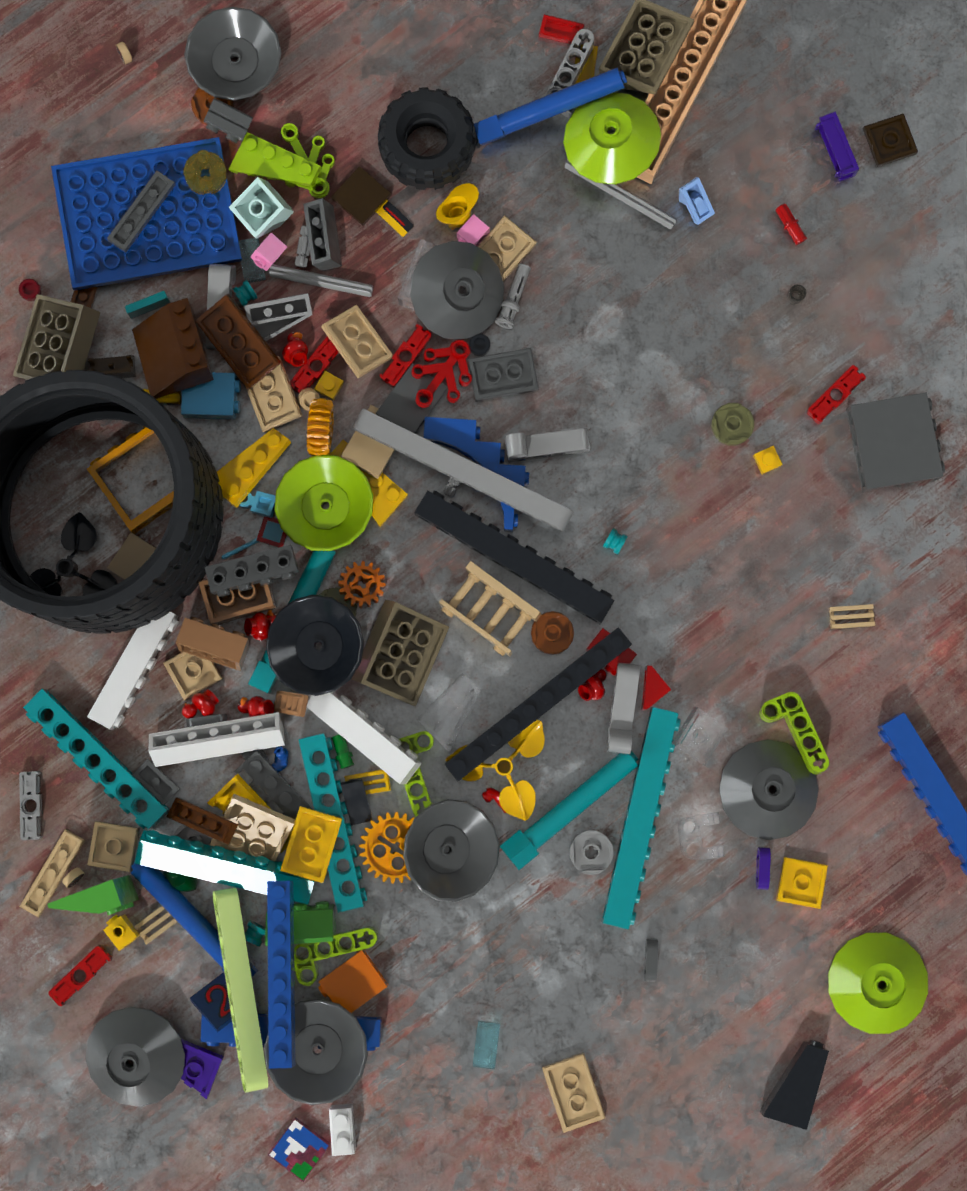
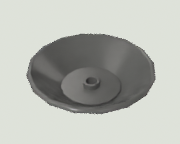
M228 7L214 10L196 23L188 35L184 56L188 73L200 89L215 98L234 101L252 97L270 84L279 69L282 52L278 34L267 19L250 9ZM237 57L238 60L233 62L231 61L232 58Z
M450 241L434 246L420 258L412 274L410 297L415 314L428 330L443 338L464 340L481 334L494 323L502 308L504 283L500 269L486 251L472 243ZM460 286H463L465 289L463 294L459 292Z
M767 739L748 743L731 756L722 771L719 792L723 809L734 826L751 837L774 840L789 837L806 825L816 809L819 788L816 774L808 771L797 749L788 743ZM771 785L776 789L773 794L768 790Z
M447 799L429 805L414 818L405 836L403 858L408 876L421 892L436 900L457 902L474 896L489 883L498 865L500 844L495 826L483 810L467 801ZM448 845L449 852L445 853L444 848Z
M323 999L300 1001L295 1004L296 1065L294 1067L269 1069L268 1035L264 1046L266 1069L275 1086L290 1099L309 1105L332 1103L348 1094L362 1077L368 1057L366 1035L356 1017L340 1004ZM314 1046H320L322 1049L321 1053H315Z
M128 1007L112 1011L97 1022L87 1040L85 1059L91 1079L103 1094L120 1104L141 1107L158 1103L174 1091L183 1075L185 1052L180 1035L167 1019L149 1009ZM128 1059L132 1060L134 1065H130Z

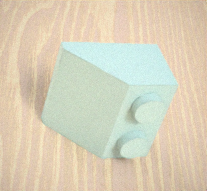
M259 177L229 206L230 210L256 239L280 227L294 212L272 185Z

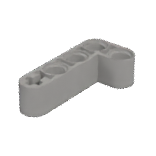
M581 29L576 33L547 91V95L572 86L578 80L594 47V35L590 30ZM588 39V42H585L582 50H580L581 41ZM572 57H578L581 61L578 64H572L569 60ZM563 76H569L571 81L562 83L560 79ZM568 110L561 114L570 118L574 111Z
M209 265L207 310L226 294L232 297V285L236 281L235 265ZM206 336V348L216 349Z
M587 428L525 436L524 433H513L505 436L508 462L585 453L591 450Z
M617 664L607 737L608 752L630 754L632 726L640 665Z

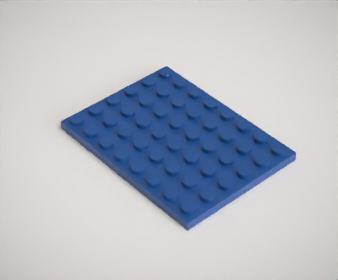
M219 137L51 166L71 284L74 291L209 267L210 264H228L242 261L234 213L229 208L232 202ZM159 171L175 182V186L125 253L110 243L107 238L154 173Z

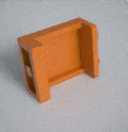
M364 949L358 951L354 956L318 981L320 984L318 989L325 998L328 996L332 1002L340 1004L350 1013L354 1012L389 985Z

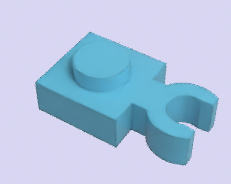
M257 491L255 496L249 493L247 495L248 500L240 504L244 509L251 507L250 511L254 514L273 518L275 495Z

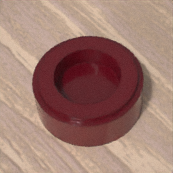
M34 279L23 280L18 288L19 294L26 301H35L37 294L41 295L42 291L41 286Z

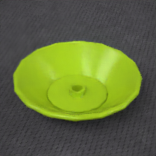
M611 93L575 109L566 124L563 144L568 161L580 175L595 183L615 185L635 179L650 167L659 152L661 130L657 116L644 101L626 93ZM609 130L615 131L613 134L608 133Z
M315 455L298 461L284 474L275 495V513L281 529L294 543L311 551H333L350 545L364 532L373 511V493L367 477L354 463L337 455ZM329 503V508L323 509L322 505Z
M865 933L849 940L835 954L828 972V993L836 1012L850 1026L869 1034H890L908 1026L922 1011L928 995V973L920 954L906 940L889 933ZM880 981L885 982V986L882 989L878 987Z

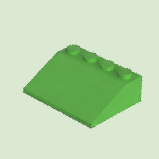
M127 875L58 899L47 905L48 908L97 914L107 912V915H111L133 907V902L139 900L131 875Z

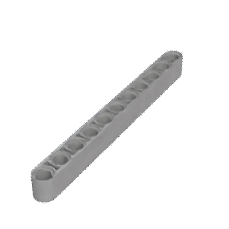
M361 410L353 426V429L560 531H565L573 514L572 510L368 410Z

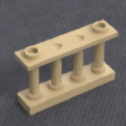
M470 561L466 566V570L469 573L467 575L468 579L449 604L442 599L439 603L443 607L441 611L450 618L453 615L495 645L493 649L501 656L507 654L510 657L512 651L507 648L527 621L530 622L532 619L537 622L541 613ZM481 581L486 585L484 588L485 592L465 617L456 610V607L475 582ZM492 595H500L503 598L502 605L487 625L481 629L473 623V620ZM515 606L521 611L519 613L520 617L501 642H499L490 634L507 611Z

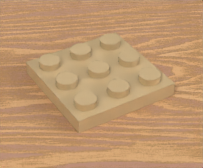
M233 794L223 818L238 824L229 845L214 838L211 839L209 845L221 846L235 852L242 851L255 857L263 856L269 860L276 861L294 826L295 819Z

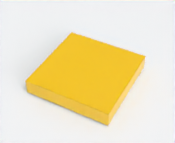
M783 857L776 900L821 909L828 865Z

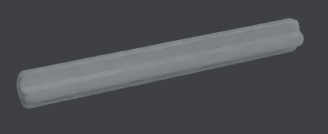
M272 264L269 269L271 277L371 297L373 293V286L370 284Z

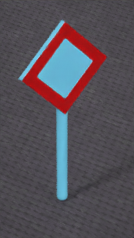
M264 516L256 539L222 555L221 558L226 559L257 542L278 548L284 546L287 534L281 529L277 518Z

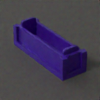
M836 111L820 117L815 130H819L836 171L835 178L838 177L839 182L856 176L859 167Z

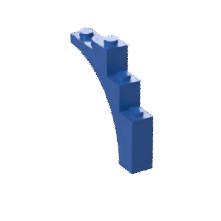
M425 417L423 438L435 444L456 450L474 463L523 487L524 485H529V472H525L526 466L500 464V462H504L505 449H501V443L475 441L480 439V426H476V420ZM500 502L504 516V532H513V527L518 526V514H514L513 507Z

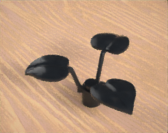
M80 512L73 515L62 530L61 544L63 548L74 550V552L70 556L68 555L67 559H61L57 562V579L55 573L46 568L37 569L30 575L32 580L42 590L54 596H61L62 587L58 584L62 576L69 578L77 576L86 580L88 583L83 587V595L97 593L118 584L114 576L105 570H95L90 579L79 573L78 565L72 561L79 550L88 551L97 541L95 527Z

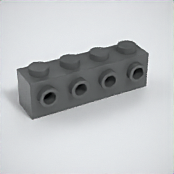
M291 544L205 567L210 591L214 595L217 594L218 597L229 595L231 590L238 588L239 591L252 589V585L260 583L261 586L273 583V579L280 577L282 580L295 577V573H299Z

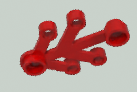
M455 340L451 343L450 347L440 349L427 348L424 351L423 358L428 363L434 362L438 357H450L444 363L423 366L416 364L413 366L411 374L416 379L422 378L425 374L437 373L426 389H421L417 392L415 402L419 407L427 408L432 404L433 394L445 378L448 387L447 400L451 403H456L459 400L460 392L456 387L453 366L458 362L460 370L459 384L463 387L469 386L472 376L468 371L466 362L470 355V347L467 342ZM456 349H462L463 353L458 354ZM432 353L434 357L429 358L426 354ZM420 369L422 373L416 374L414 370ZM467 377L469 381L464 382L461 378ZM455 393L457 398H451L450 394ZM425 397L427 399V402H421L420 398Z

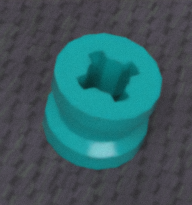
M247 280L243 281L240 287L232 288L243 307L248 304V301L258 298Z
M613 528L603 547L612 549L618 555L628 536L619 534Z
M249 920L248 928L244 932L245 939L251 944L260 947L262 938L265 935V927Z

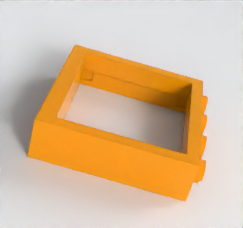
M145 426L137 434L134 432L127 436L126 441L120 446L115 445L107 451L108 454L104 457L94 459L87 468V471L133 534H136L173 507L174 491L131 520L98 472L155 433Z

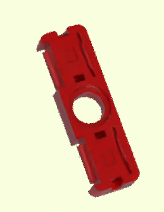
M419 324L415 325L416 330H414L406 342L403 341L392 356L393 362L390 363L383 375L380 373V379L392 388L397 385L432 338L431 332L425 331ZM403 351H409L412 354V358L407 362L400 359V354Z
M328 336L290 380L292 389L298 394L303 389L310 388L315 379L318 381L324 371L330 367V362L339 353ZM315 360H319L323 364L319 371H314L310 367L311 363Z
M852 365L808 408L807 414L817 424H821L823 419L833 409L835 410L861 381L863 382L866 379L862 372L859 373L857 371L858 368L855 365ZM838 389L842 393V398L834 400L830 394L831 390Z
M96 946L49 991V996L58 1006L65 1005V1002L76 990H81L96 975L95 973L107 963L106 960H112V956L104 951L103 946ZM79 969L86 973V979L83 982H78L75 979V972Z

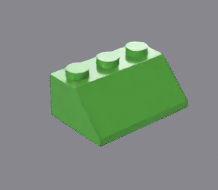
M327 901L316 902L315 905L309 906L304 903L294 904V944L333 941L336 932L334 904H329ZM267 912L265 927V946H268Z

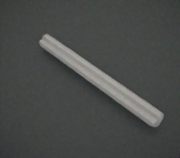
M567 159L565 168L668 229H672L676 224L677 219L619 184L595 183L580 175Z

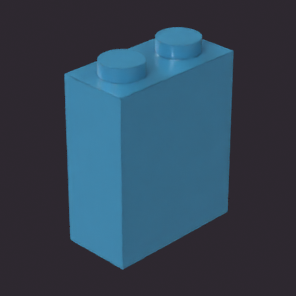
M212 372L214 380L182 390L181 415L184 418L236 420V414L240 412V401H237V393L241 391V381L238 380L236 374Z

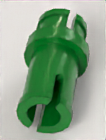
M340 734L331 737L337 754L335 758L336 761H339L340 768L345 769L353 766L354 763L351 758L353 754L349 752L346 739Z

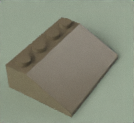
M635 0L599 67V73L602 74L618 67L619 71H624L627 83H624V89L656 94L693 26L694 19L647 0Z
M37 294L13 376L29 380L51 372L84 370L101 312L81 304Z
M385 599L363 650L361 664L351 680L416 707L449 626L397 602Z

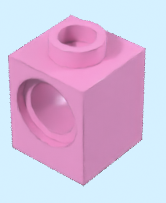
M473 214L457 232V240L478 246L488 235L490 228Z
M270 233L254 251L251 258L259 268L267 271L285 251L287 246L273 233Z

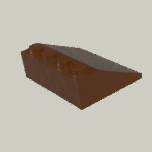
M188 298L166 304L132 329L148 390L155 399L214 380L198 324L195 322L196 317Z

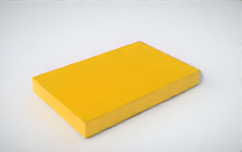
M300 806L280 871L323 883L342 818Z

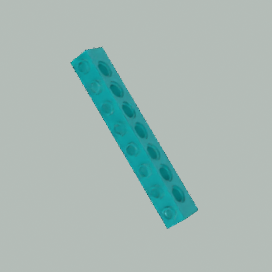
M41 689L23 707L27 711L26 716L32 722L40 723L43 726L42 732L49 738L54 737L59 742L57 746L64 753L69 752L74 757L72 760L81 769L85 767L90 772L88 774L90 779L97 784L100 782L105 787L103 791L110 798L113 799L115 797L121 802L120 808L127 814L131 812L136 817L135 822L142 829H153L169 812L170 809L150 793L132 775L133 773L47 689ZM51 709L54 716L52 720L47 721L45 719V712ZM64 724L69 727V733L66 736H62L60 733V728ZM82 739L85 747L79 752L76 749V742ZM95 754L100 757V764L96 767L91 763V758ZM111 769L116 773V778L112 782L108 781L106 776L107 772ZM125 785H129L132 789L131 795L125 797L122 793V788ZM140 800H144L147 803L145 812H141L138 809Z
M323 733L298 739L314 810L342 818L337 837H341L345 845L341 850L334 847L328 866L337 912L364 907V901H367L368 898L365 887L361 888L359 881L363 879L360 866L356 867L354 859L358 857L355 844L351 845L349 837L353 836L351 824L346 823L345 815L348 812L345 801L341 802L340 793L343 792L341 780H336L335 772L338 771L336 759L331 758L330 750H333L331 737H327ZM318 751H322L325 755V760L321 764H317L314 761V754ZM323 772L330 776V781L327 785L320 784L318 780L319 775ZM327 794H331L335 798V803L331 807L326 806L323 802V798ZM340 859L348 860L350 867L347 871H341L338 868ZM345 881H352L355 888L353 892L347 893L344 891L343 883Z

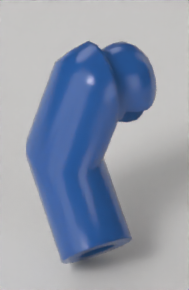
M282 746L276 747L274 750L275 759L272 766L278 773L288 765L289 753Z

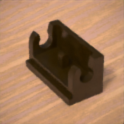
M134 355L88 358L90 371L103 372L107 376L111 374L120 378L136 377Z

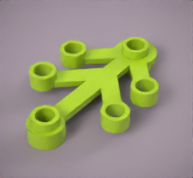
M292 123L285 124L281 129L282 137L286 142H290L296 155L317 163L320 151L325 147L324 138L322 136H315L313 138V146L308 158L298 140L299 132L297 127ZM293 132L294 135L292 137H288L287 133ZM320 140L322 141V144L320 146L315 145V142ZM325 154L322 157V170L313 187L287 183L286 181L285 184L288 187L298 186L308 189L311 196L317 199L326 197L330 191L329 183L326 180L330 168L335 165L333 155ZM327 158L332 159L330 164L325 163ZM317 186L323 187V190L320 192L315 189Z

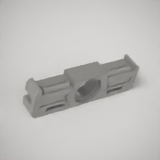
M40 771L21 772L19 774L21 840H39L43 837L39 836L41 834V818L39 816H42V794H39L40 777H38V775L42 774ZM30 799H33L37 804L33 812L27 811L25 807L26 802Z

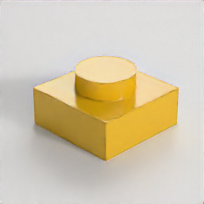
M324 371L314 389L334 401L344 381Z
M774 445L753 455L762 475L783 465Z

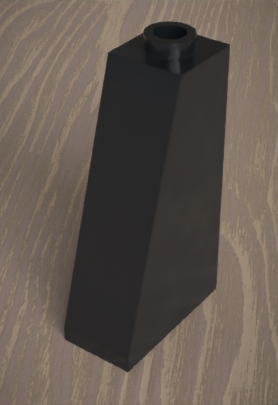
M811 1040L810 1043L803 1041L762 1106L760 1113L764 1117L807 1130L829 1053L823 1047V1043Z

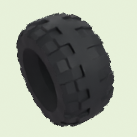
M422 87L418 91L411 92L409 90L402 93L399 99L393 100L387 106V110L379 122L378 146L387 170L399 182L406 186H414L419 190H425L426 188H434L436 190L444 188V185L448 183H454L471 164L476 145L475 127L469 110H466L462 101L456 96H450L447 94V91L436 89L435 91L429 90L428 87ZM432 126L440 129L446 135L447 144L438 154L420 156L408 148L407 139L409 135L417 128Z

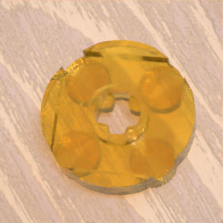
M200 150L186 161L183 174L188 187L195 193L204 195V193L214 194L221 190L226 183V167L223 160L217 154ZM209 169L210 176L207 177L205 175L201 177V170Z

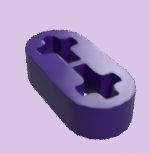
M758 847L756 889H769L770 848Z

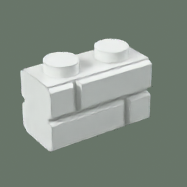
M353 1104L331 1105L329 1108L332 1156L355 1154L356 1139Z

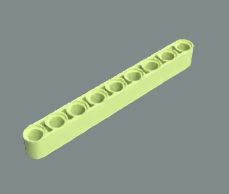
M236 887L213 891L214 910L243 1090L247 1093L268 1088V1076L238 891Z

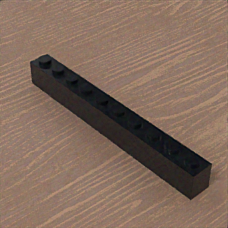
M427 490L414 512L415 516L599 625L602 623L615 601L611 599L612 595L603 589L599 592L593 588L594 584L584 578L579 580L574 577L575 573L566 567L560 569L555 566L556 562L547 556L543 559L537 555L538 551L528 545L523 547L518 544L519 540L510 534L507 537L499 533L500 529L491 523L489 525L482 523V518L472 512L469 515L462 511L463 507L458 503L452 501L450 504L444 500L445 496L435 490L432 493Z
M619 627L616 628L444 765L457 781L461 780L630 647L632 643Z

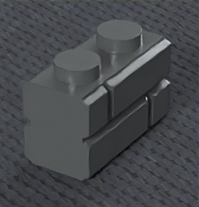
M214 98L203 122L207 124L206 128L216 134L218 131L227 134L226 139L237 144L238 140L243 141L253 117Z

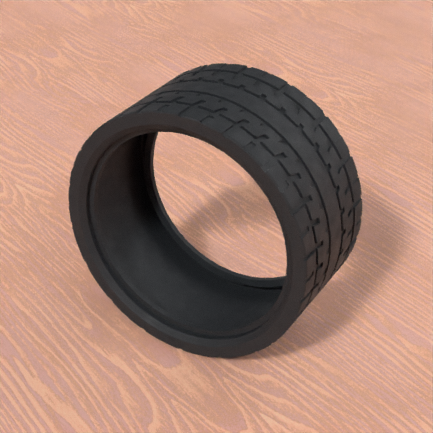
M90 370L51 372L43 376L31 378L25 381L24 384H18L1 395L0 600L22 612L62 627L96 634L111 633V631L118 633L150 624L151 620L156 621L162 618L169 611L178 607L185 601L184 598L187 595H191L199 585V582L205 577V567L209 566L210 562L214 560L223 528L221 522H223L224 506L222 504V489L218 484L219 477L209 454L202 447L197 437L148 392H145L142 388L129 381L127 382L111 374L107 376L103 372ZM108 419L123 420L153 430L166 451L174 482L172 512L165 534L150 558L130 577L106 590L83 596L67 597L48 594L25 571L15 551L11 535L10 511L12 498L25 466L33 455L51 438L85 422Z

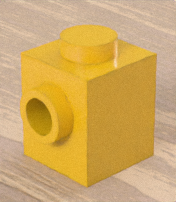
M117 914L106 922L108 926L103 929L119 951L126 948L140 936L125 914L120 917Z

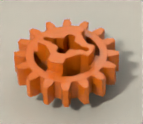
M364 561L361 562V566L353 562L352 569L346 566L347 574L341 573L340 577L343 580L338 581V586L343 587L339 590L340 595L346 594L344 601L351 600L352 607L358 603L360 609H362L363 604L370 608L371 601L378 603L379 599L377 596L383 597L384 592L380 589H384L386 586L385 583L381 582L384 580V575H378L380 568L374 570L373 563L365 566ZM354 574V580L347 584L349 578ZM362 581L363 584H366L365 588H362L360 585L358 586V582ZM377 585L374 593L370 595V589ZM352 594L360 595L362 598L356 597Z

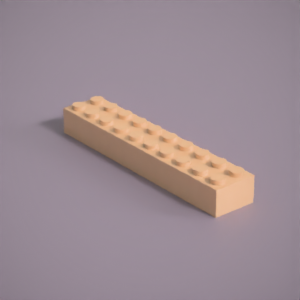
M699 0L690 16L695 21L657 93H649L645 101L657 116L661 130L659 152L652 164L637 178L649 184L653 183L743 12L747 0Z

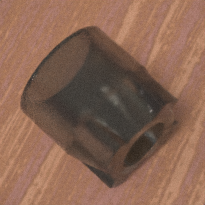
M794 285L789 290L787 297L791 302L790 304L801 303L806 297V289L802 285ZM792 294H798L799 299H795Z

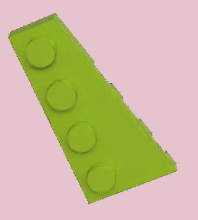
M247 132L228 170L231 173H243L248 176L266 177L270 180L277 179L287 183L313 187L322 167Z

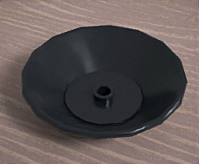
M313 594L294 599L278 612L269 627L266 650L270 667L282 684L300 694L319 696L335 692L352 679L361 664L364 639L360 623L349 607L333 597ZM318 642L322 643V648L320 650L316 648V644Z

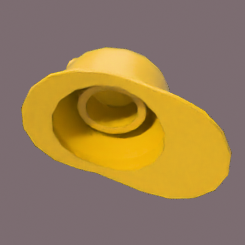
M470 183L461 184L454 188L437 208V219L442 223L448 224L452 230L462 227L471 217V209L479 198L478 188Z

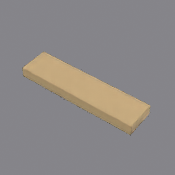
M67 829L64 830L19 907L38 918L41 917L85 839Z

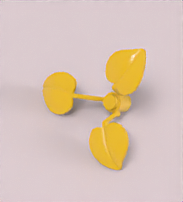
M534 721L508 742L509 746L516 749L509 758H500L496 764H485L482 762L462 778L465 781H476L483 776V768H495L498 774L507 777L511 785L503 788L500 793L499 803L502 809L509 815L524 821L528 820L533 813L536 795L529 782L521 780L516 784L514 783L510 775L513 771V763L511 761L519 751L524 757L528 758L537 756L542 751L545 742L542 721ZM464 745L457 749L453 754L446 758V762L449 761L452 757H454L457 753H459L468 745Z

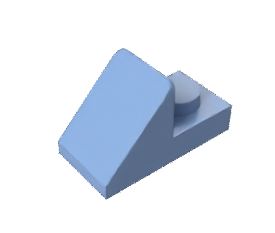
M696 177L679 189V202L687 206L695 224L699 225L715 214L699 177Z

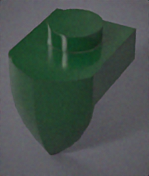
M169 871L163 872L171 885L182 892L196 890V878Z

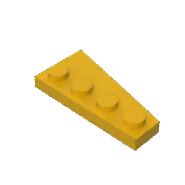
M273 428L217 471L219 477L218 484L221 486L223 498L238 508L291 444V441Z
M343 439L329 455L341 457L348 443ZM363 472L368 479L373 493L372 517L381 528L408 497V494L384 473L377 479Z
M239 774L235 775L207 802L210 806H216L222 810V814H224L233 794H236L271 809ZM292 830L290 831L280 853L287 849Z

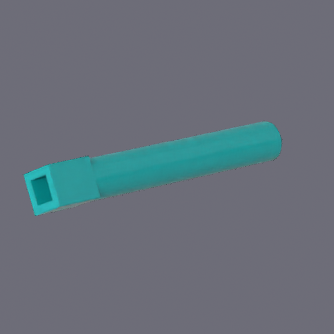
M335 551L312 552L288 604L294 599L317 594L336 554ZM265 650L248 684L271 694L278 677L270 667L267 650Z
M632 751L630 754L619 753L526 831H517L500 845V848L518 870L522 869L539 854L537 849L638 767L636 762L639 759Z

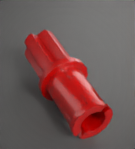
M787 204L777 207L776 213L785 226L783 229L788 231L795 245L804 242L807 236L803 233L798 224L799 220L795 219Z

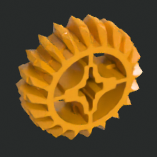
M324 398L313 399L310 404L306 440L309 455L321 456L329 455L334 426V405L331 400Z

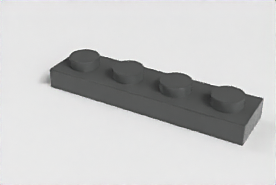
M156 171L108 236L107 240L126 253L172 191L175 182L159 171Z

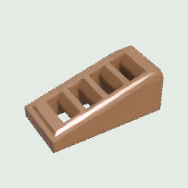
M277 691L274 701V712L304 717L309 697L304 694Z

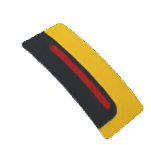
M388 200L376 212L401 237H404L414 227Z

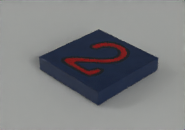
M223 972L190 997V1001L217 1033L232 1022L225 973Z

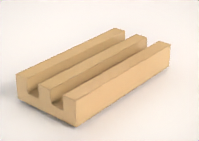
M873 604L830 607V628L843 629L875 626ZM868 610V613L834 616V612ZM868 618L869 622L835 624V620Z
M163 906L134 926L135 930L139 932L140 937L144 939L146 945L177 923L173 919L150 937L146 935L171 916L167 912L143 930L141 928L164 911L165 908Z

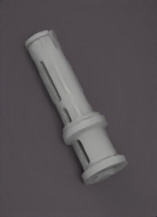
M518 264L507 299L501 303L502 309L495 323L503 328L512 329L514 326L515 314L520 310L518 303L531 271L528 265Z

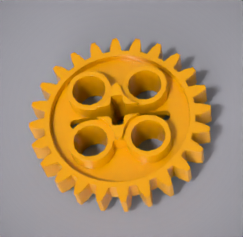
M386 812V819L383 820L378 815V823L371 820L372 828H364L368 834L367 836H360L361 839L365 840V843L358 845V847L364 848V852L360 853L359 856L366 857L362 864L370 865L367 870L368 873L373 870L376 871L374 878L379 877L381 874L382 882H385L390 877L391 884H394L395 878H398L400 883H403V876L411 880L408 876L403 855L396 851L391 853V848L378 840V836H382L393 844L398 842L397 847L404 851L405 836L414 817L408 821L406 820V813L399 818L398 812H395L393 818H391L389 812ZM389 826H394L397 829V835L392 839L388 838L385 834L386 828ZM381 844L385 848V853L381 857H376L373 849L376 845ZM395 857L403 859V866L400 869H394L392 866V860Z

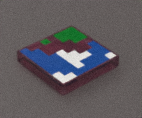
M295 1117L271 1149L268 1156L304 1182L331 1143Z

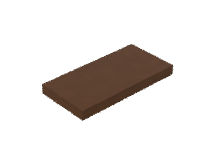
M229 294L222 297L195 320L248 390L282 364Z

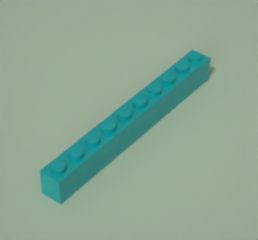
M655 707L650 709L601 922L604 924L628 930L630 925H634L636 912H633L635 903H639L641 890H638L640 881L644 882L646 869L643 868L644 861L649 860L651 847H648L649 839L654 838L656 826L653 825L655 817H659L661 804H658L660 795H664L666 783L663 782L664 774L669 773L671 761H668L669 752H674L676 740H673L674 731L678 732L681 722L676 712Z

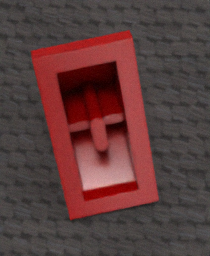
M650 665L645 667L641 710H647L671 691L666 682Z

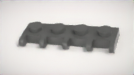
M258 750L234 771L236 774H239L244 769L253 779L249 786L252 788L258 784L268 795L264 802L267 804L273 800L283 811V815L296 820L300 806L312 809Z

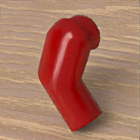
M492 787L486 788V791L481 795L484 800L490 803L494 799L502 809L499 803L501 792Z

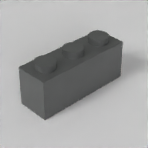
M323 198L303 204L312 265L322 271L341 267L342 261L334 206Z

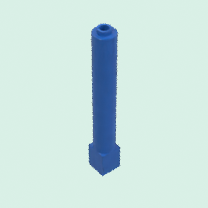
M618 67L502 114L474 123L480 145H486L506 137L508 134L624 89V83H627L624 71H619Z
M134 863L131 866L133 869L131 874L224 971L218 930L179 890L171 885L159 869ZM249 961L251 977H253L258 970Z

